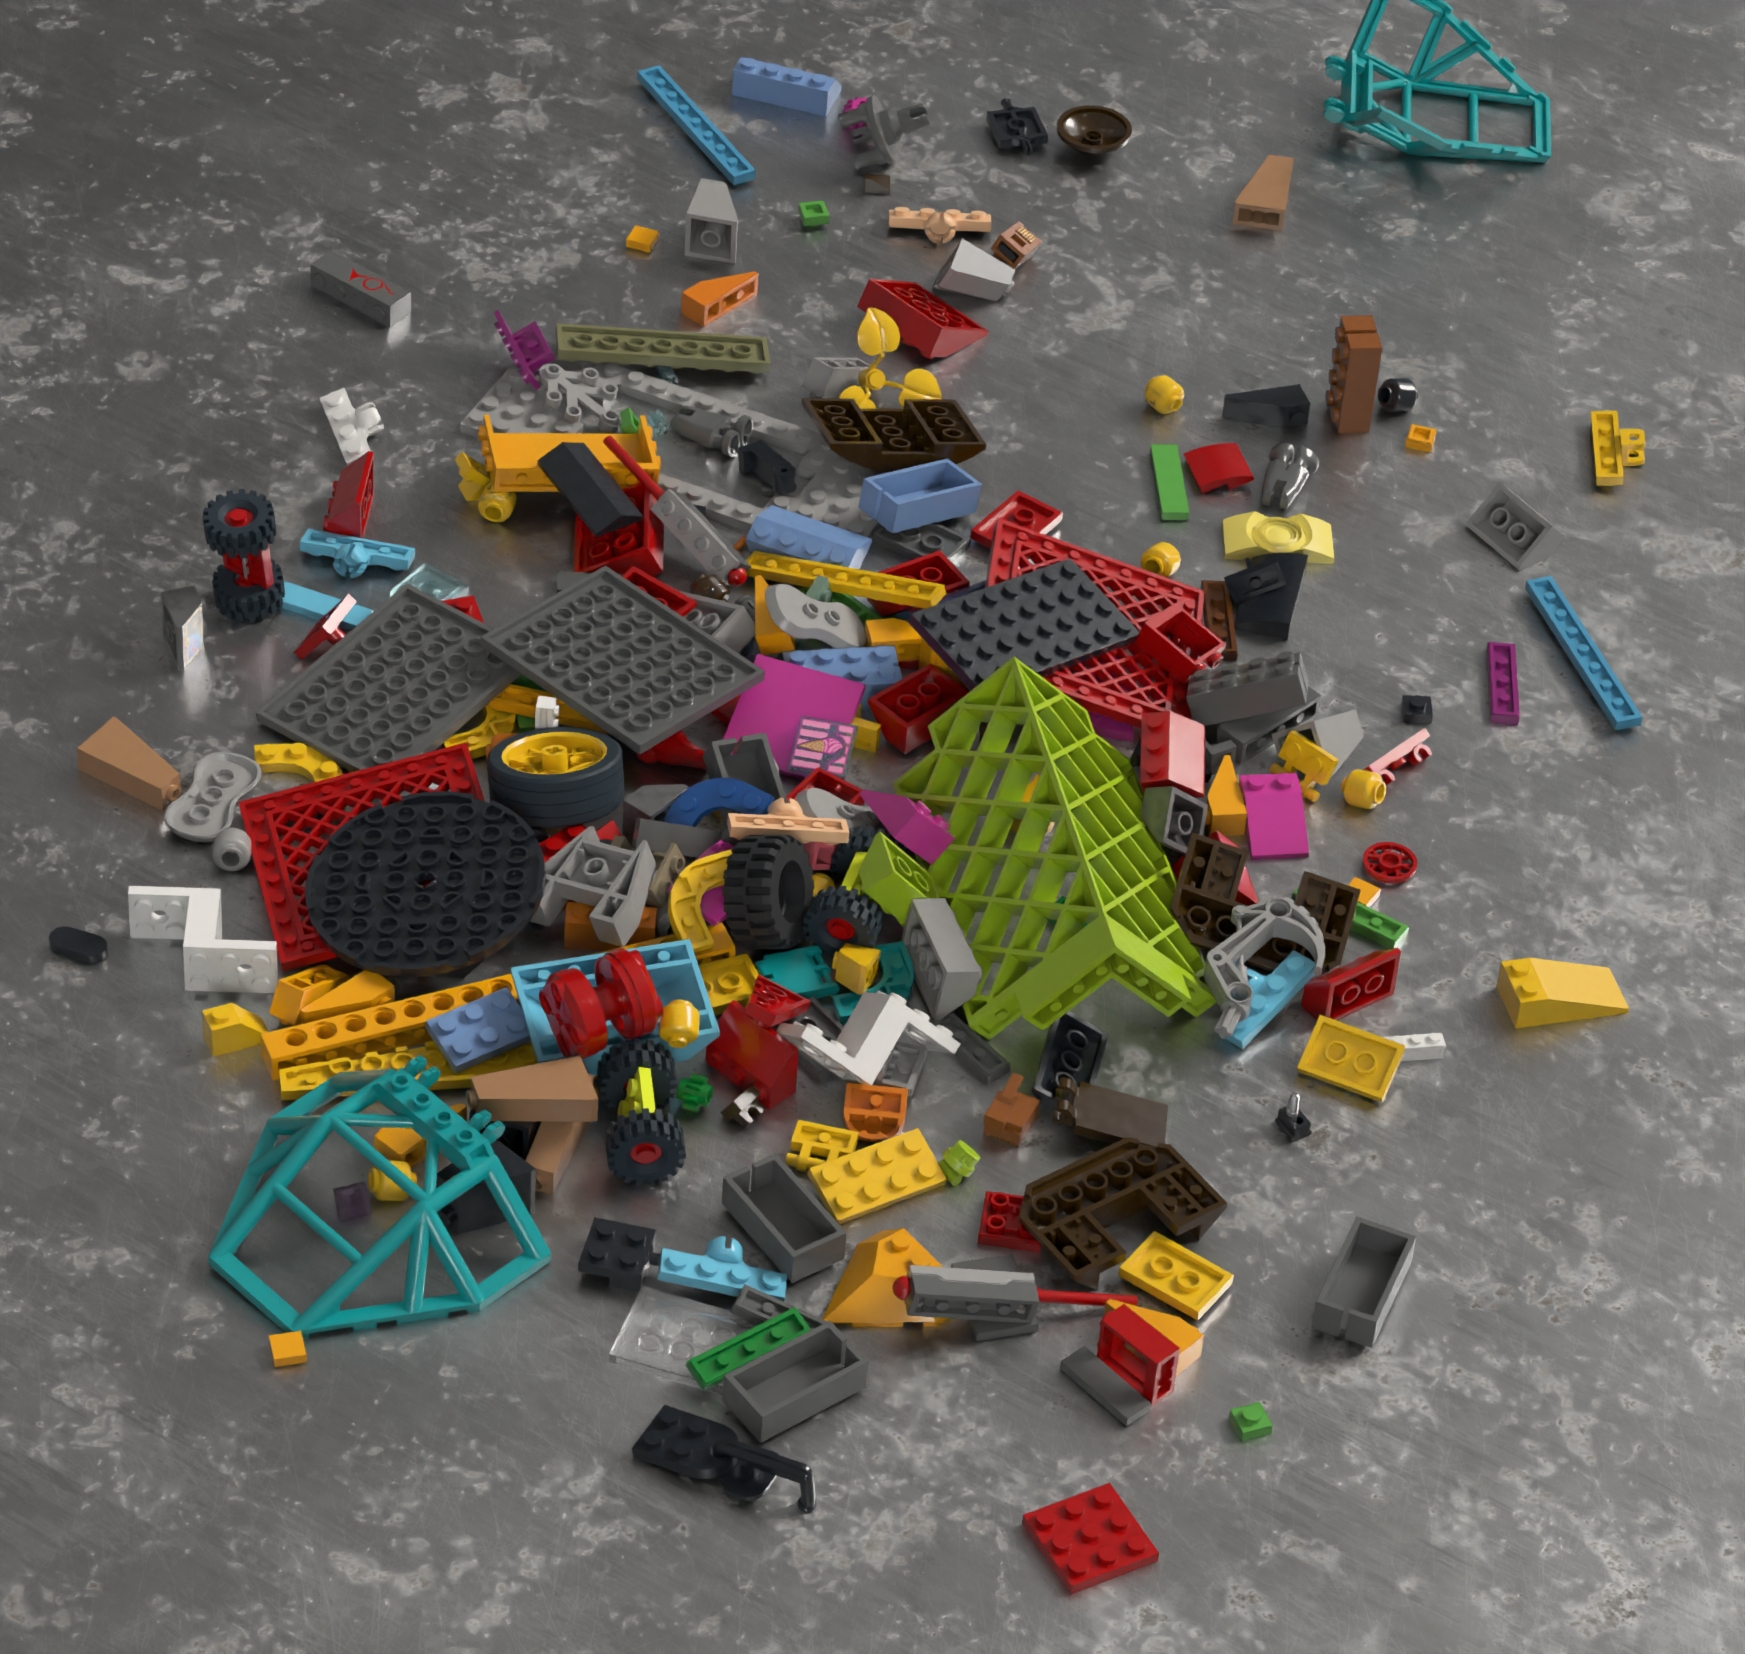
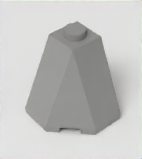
M961 239L938 272L933 288L998 302L1003 294L1008 295L1013 288L1015 282L1012 278L1015 269L968 241Z
M1356 709L1271 734L1277 755L1290 731L1296 730L1339 760L1332 775L1337 772L1364 737ZM1278 756L1279 761L1285 765L1286 761ZM1297 769V771L1301 773V777L1304 779L1305 774Z

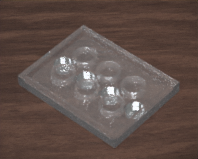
M642 1286L610 1350L609 1362L701 1389L686 1367L687 1360L757 1325L732 1314L729 1310ZM724 1381L706 1391L723 1395Z

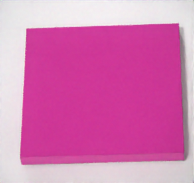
M757 654L753 664L765 671L764 680L741 694L723 739L736 737L738 743L741 736L766 732L774 760L779 767V774L804 780L814 769L791 766L802 719L851 726L865 692V684ZM830 724L829 729L802 725V729L828 733V736L820 739L799 735V739L809 741L797 744L796 749L823 753L798 745L827 738H835L842 745L845 742L841 737L836 736L839 725ZM838 731V735H848L847 732ZM842 748L832 754L823 753L821 760L795 755L793 759L819 763V768L827 771L829 761L837 760ZM830 762V765L836 766V763Z

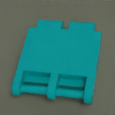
M818 945L764 955L763 960L755 963L758 974L806 999L835 995L840 990L838 984L832 981L830 976L831 969L828 964L824 963L821 957L823 952ZM816 958L818 965H815L813 959ZM822 977L825 978L827 982L826 984H824Z

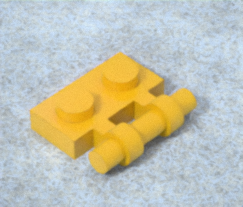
M1295 730L1289 732L1278 754L1280 758L1286 761L1284 767L1274 763L1270 767L1269 772L1271 774L1295 773L1298 769L1305 774L1303 781L1298 778L1302 798L1306 797L1310 801L1316 802L1320 796V793L1313 789L1316 782L1320 785H1327L1339 760Z
M798 1120L791 1139L790 1150L798 1151L800 1154L787 1153L785 1164L797 1167V1171L807 1172V1169L809 1170L811 1167L855 1152L859 1132ZM811 1154H812V1155H817V1156H822V1157H827V1161H826V1160L817 1159V1158H812V1157H811Z

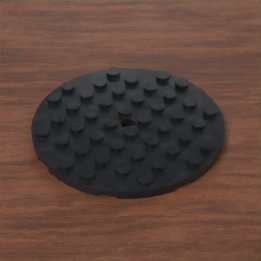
M435 791L402 796V801L384 807L380 803L363 811L346 822L329 837L326 848L320 855H316L306 880L305 897L310 921L317 936L332 953L349 964L369 972L396 977H420L443 974L475 964L502 949L526 927L537 911L546 885L545 860L534 831L527 822L508 807L493 800L488 803L474 799L473 794ZM423 881H432L430 884L426 885L425 888H423V886L420 885Z

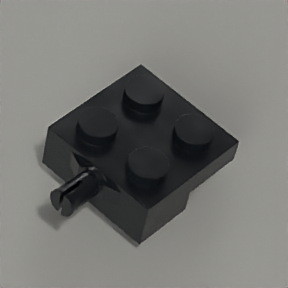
M594 1217L578 1262V1271L608 1277L610 1287L640 1293L648 1268L651 1265L659 1266L660 1253L654 1252L656 1247V1229Z

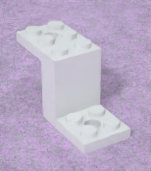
M129 886L130 938L183 939L185 991L275 993L278 982L277 941L221 940V889ZM161 910L164 911L166 914L157 915L154 913V911ZM247 964L250 965L252 968L244 969L241 968L240 965Z
M877 991V993L864 992L836 1041L831 1039L829 1042L822 1037V1030L809 1023L806 1026L798 1022L793 1024L780 1023L776 1030L777 1033L800 1051L844 1081L866 1085L873 1084L902 1033L922 1047H926L929 1051L955 1054L960 1046V1043L952 1038L953 1033L949 1029L941 1025H933L929 1022L930 1017L926 1013L918 1009H910L905 1005L907 1001L893 992L890 995L881 991Z

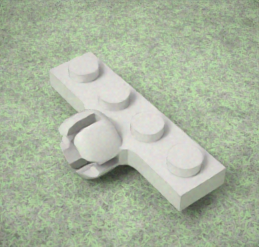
M345 388L321 397L320 401L348 466L366 452L371 451L367 437L382 432L384 424H382V419L372 402L365 403L354 409Z

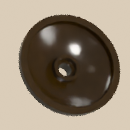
M1085 105L1065 111L1057 121V133L1060 139L1074 150L1087 154H1108L1119 150L1129 142L1132 126L1124 115L1113 109L1103 106Z

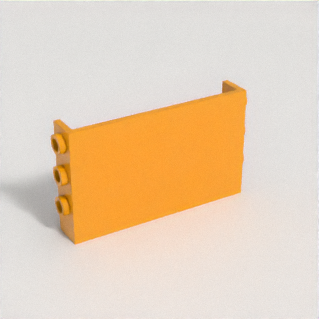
M484 415L483 425H478V441L481 442V455L485 457V471L490 472L494 491L559 492L537 465V462L562 442L585 443L621 489L639 483V480L603 443V440L609 435L658 485L661 460L660 456H656V441H652V427L647 425L645 415L639 416L638 434L493 433L489 415Z

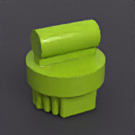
M958 1140L953 1147H948L942 1153L944 1159L940 1160L938 1164L946 1179L953 1186H956L962 1181L963 1176L969 1177L975 1170L973 1166L980 1160V1156L969 1145Z

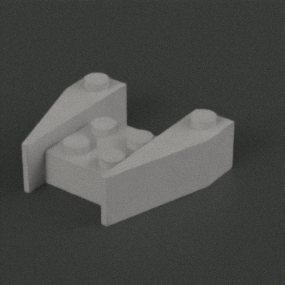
M589 826L545 862L546 885L544 894L530 922L550 927L570 899L595 906L589 918L599 941L624 947L639 926L649 892L648 888L655 872L656 862L646 840H643L635 851L601 843L595 828Z

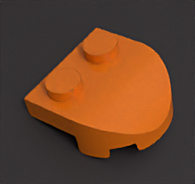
M847 1082L843 1110L845 1129L859 1132L858 1139L868 1142H881L900 1135L905 1124L908 1089Z

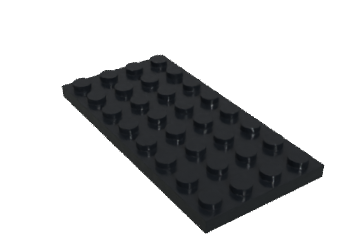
M1071 558L912 613L907 621L970 691L1012 657H1016L1042 677L1132 644L1139 634V631Z

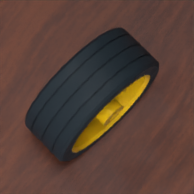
M572 727L531 730L503 740L490 751L487 757L490 802L493 800L508 807L527 822L530 827L562 828L593 822L616 810L624 800L622 749L615 740L598 731Z

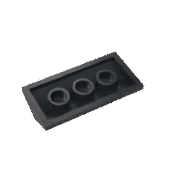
M562 442L538 460L537 465L595 537L643 520L641 512L585 443Z
M1071 1011L1065 1013L1049 1026L1031 1089L1033 1095L1040 1100V1104L1049 1115H1053L1054 1110L1057 1111V1101L1054 1100L1055 1089H1059L1060 1078L1071 1079L1077 1087L1080 1081L1095 1085L1109 1035Z

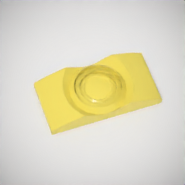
M1254 511L1234 515L1222 520L1225 559L1245 560V558L1249 557L1252 560V557L1269 553H1299L1308 555L1307 563L1334 564L1331 524L1321 519L1302 513L1287 518L1267 517Z

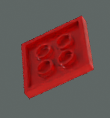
M1110 1483L1023 1515V1526L1070 1595L1158 1562L1159 1552Z

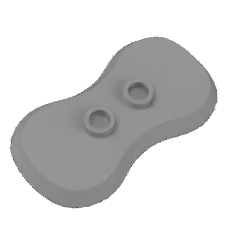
M787 584L772 585L766 588L765 600L769 614L774 623L788 635L800 639H818L835 649L865 647L866 634L863 624L858 615L848 606L838 602L817 601Z
M214 752L202 757L194 766L193 779L189 789L166 808L164 812L166 826L176 835L197 842L214 841L220 831L231 826L236 802L248 794L260 781L262 775L261 767L254 760L231 752Z
M810 788L797 794L796 801L806 817L846 819L848 829H851L853 832L855 827L861 826L863 831H865L867 826H872L873 831L878 832L880 828L885 830L884 835L890 836V832L869 806H858L848 803L819 788ZM904 845L903 851H908V848Z

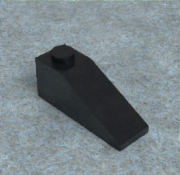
M1300 384L1226 394L1222 416L1228 420L1280 428L1308 424L1311 403Z

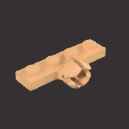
M896 207L894 210H889L888 225L895 228L924 229L928 239L933 243L942 241V244H945L955 236V231L991 232V215L986 214L984 211H972L970 214L961 213L955 209L935 212L931 208L910 211L906 207Z
M784 798L773 801L768 806V815L728 813L727 826L729 835L738 840L749 835H790L801 844L812 841L837 845L839 843H848L849 829L846 819L806 817L803 815L799 803L791 798L788 799V803L784 802Z

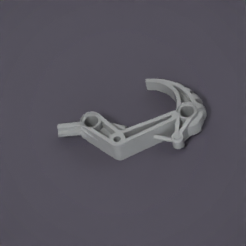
M1266 896L1258 903L1247 907L1244 905L1235 906L1232 909L1231 922L1236 926V933L1207 954L1204 979L1222 1012L1215 1028V1032L1220 1033V1038L1225 1039L1226 1036L1231 1037L1238 1022L1247 1019L1250 1013L1253 991L1248 984L1247 967L1244 965V962L1272 937L1288 939L1304 946L1312 954L1315 961L1314 977L1320 978L1325 958V944L1322 931L1315 918L1310 917V913L1303 906H1296L1294 900L1288 897L1269 898V896Z

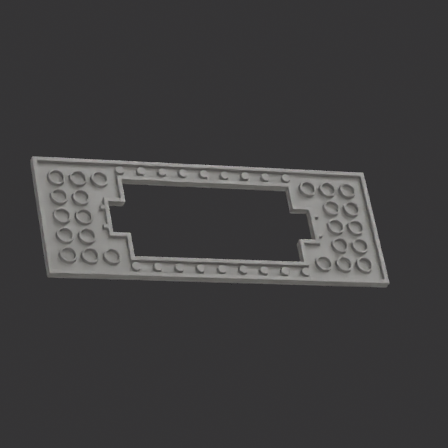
M547 341L556 358L548 364H557L564 371L583 373V370L586 368H594L598 371L597 383L590 387L602 388L605 383H613L618 387L619 393L678 413L686 405L729 416L733 426L739 417L747 415L752 417L754 421L752 438L804 455V458L796 467V475L809 479L810 482L798 497L775 493L763 509L659 473L658 486L664 492L667 489H671L684 494L693 505L706 506L707 518L749 532L756 516L773 505L868 538H872V534L881 526L876 519L870 518L858 505L864 478L888 472L868 469L844 459L829 448L820 433L619 366L615 363L603 362L597 364L590 361L576 360L568 362L563 359H557L556 344ZM514 362L460 423L461 433L478 438V425H483L484 415H489L493 433H583L582 423H570L564 418L566 392L558 387V391L562 394L561 405L557 408L547 406L545 403L547 387L540 381V369L533 372L541 387L535 390L531 382L527 385L525 384L518 372L522 367L518 369ZM570 381L574 385L589 386L583 382ZM590 397L603 408L609 403L608 400L603 398Z

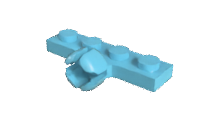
M307 529L300 541V551L308 552L313 556L325 555L336 558L333 566L343 577H346L349 572L351 573L350 578L359 577L368 565L386 566L397 571L408 570L415 558V548L313 529Z
M1293 950L1268 976L1261 975L1252 969H1247L1248 984L1253 991L1250 1013L1247 1019L1238 1022L1232 1036H1226L1225 1039L1244 1049L1314 976L1315 962Z
M725 1236L710 1240L705 1249V1256L666 1248L661 1250L657 1280L736 1297L739 1296L744 1284L783 1302L785 1300L787 1274L746 1265L743 1262V1248L734 1238L730 1240V1248H725Z

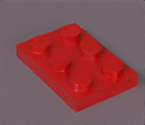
M1017 490L971 529L970 538L991 549L994 526L998 518L1046 535L1062 521L1063 512Z

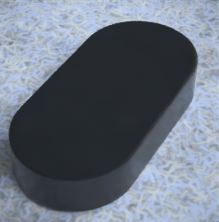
M62 926L51 931L49 935L50 949L59 955L86 963H97L105 959L108 954L107 941L102 936Z

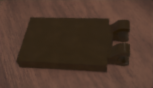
M1060 1078L1059 1089H1055L1054 1100L1057 1101V1111H1053V1123L1072 1126L1073 1134L1110 1144L1126 1137L1140 1139L1139 1144L1156 1147L1158 1142L1165 1143L1168 1105L1081 1081L1077 1087L1071 1079Z

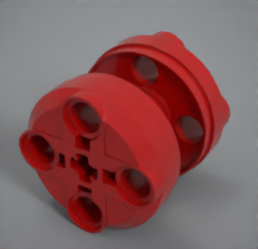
M618 948L599 957L595 962L596 986L593 987L585 975L576 968L563 969L548 976L543 990L539 992V1000L563 1056L568 1058L580 1055L581 1059H585L605 1049L608 1040L606 1021L609 1020L617 1032L626 1039L639 1038L654 1031L659 1017L663 1016L664 1010L639 951H627L623 948Z

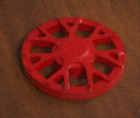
M1380 842L1371 845L1365 850L1362 865L1366 873L1376 881L1378 880L1386 884H1400L1408 881L1415 875L1417 858L1410 849L1401 844ZM1381 850L1383 853L1379 856L1375 851ZM1392 850H1396L1401 853L1398 855L1397 853L1392 852ZM1367 859L1376 861L1378 863H1370ZM1410 860L1411 863L1402 864V861ZM1380 869L1382 872L1378 873L1375 870ZM1400 870L1407 871V873L1403 874Z

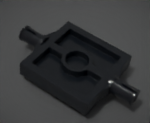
M1004 98L1001 101L1003 109L987 111L986 120L999 148L1009 149L1020 146L1025 155H1031L1034 151L1032 146L1048 143V134L1035 107H1014L1011 99L1007 98L1006 100Z

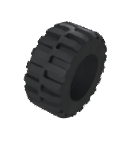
M790 835L745 836L732 848V855L728 856L726 862L727 869L724 870L723 879H725L724 887H722V895H724L725 903H723V908L727 915V926L731 928L730 933L736 941L748 949H790L803 939V935L807 933L803 932V920L814 898L812 865L808 861V853L804 850V846Z

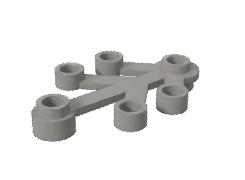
M545 364L540 368V381L547 387L545 398L547 406L557 408L561 405L562 394L558 391V387L566 392V410L564 415L566 421L570 423L580 421L582 410L578 407L579 402L600 418L598 427L602 432L607 434L618 432L619 424L621 423L619 413L613 409L605 410L590 398L597 397L608 401L615 400L618 393V387L615 384L605 383L602 388L590 387L597 383L599 376L598 371L594 368H586L583 370V373L564 371L557 364ZM570 381L583 382L589 386L574 385Z

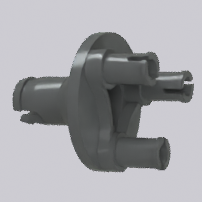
M872 95L867 97L865 103L858 105V108L838 114V120L842 129L861 122L867 123L866 126L851 130L852 137L862 134V136L853 139L855 145L873 139L875 145L873 149L852 156L857 171L875 164L896 163L898 161L896 143L901 142L905 135L932 124L931 120H928L926 116L929 114L925 103H919L918 105L898 111L893 109L884 110L879 99Z

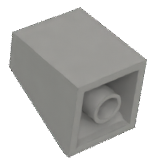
M701 178L686 213L685 255L735 264L738 217L726 182Z

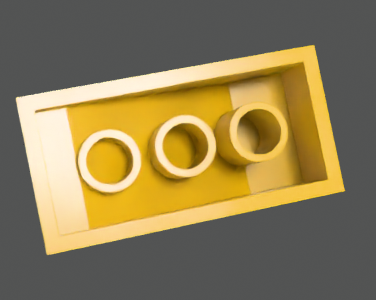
M1530 957L1501 961L1496 988L1515 1028L1626 1014L1629 1012V1007L1608 967Z

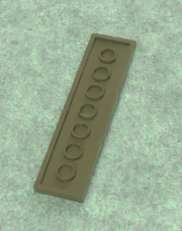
M556 323L557 359H563L568 362L582 360L597 364L612 362L619 365L643 364L647 367H654L656 365L669 366L674 369L688 367L698 370L719 369L725 372L748 371L753 374L770 372L771 363L767 337Z

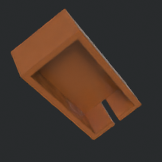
M1373 315L1341 316L1340 326L1335 328L1337 346L1332 349V363L1334 366L1333 369L1329 370V384L1331 386L1330 390L1326 391L1325 400L1326 405L1331 408V422L1335 423L1338 433H1363L1370 431L1382 354V345L1379 335L1376 333L1377 328Z

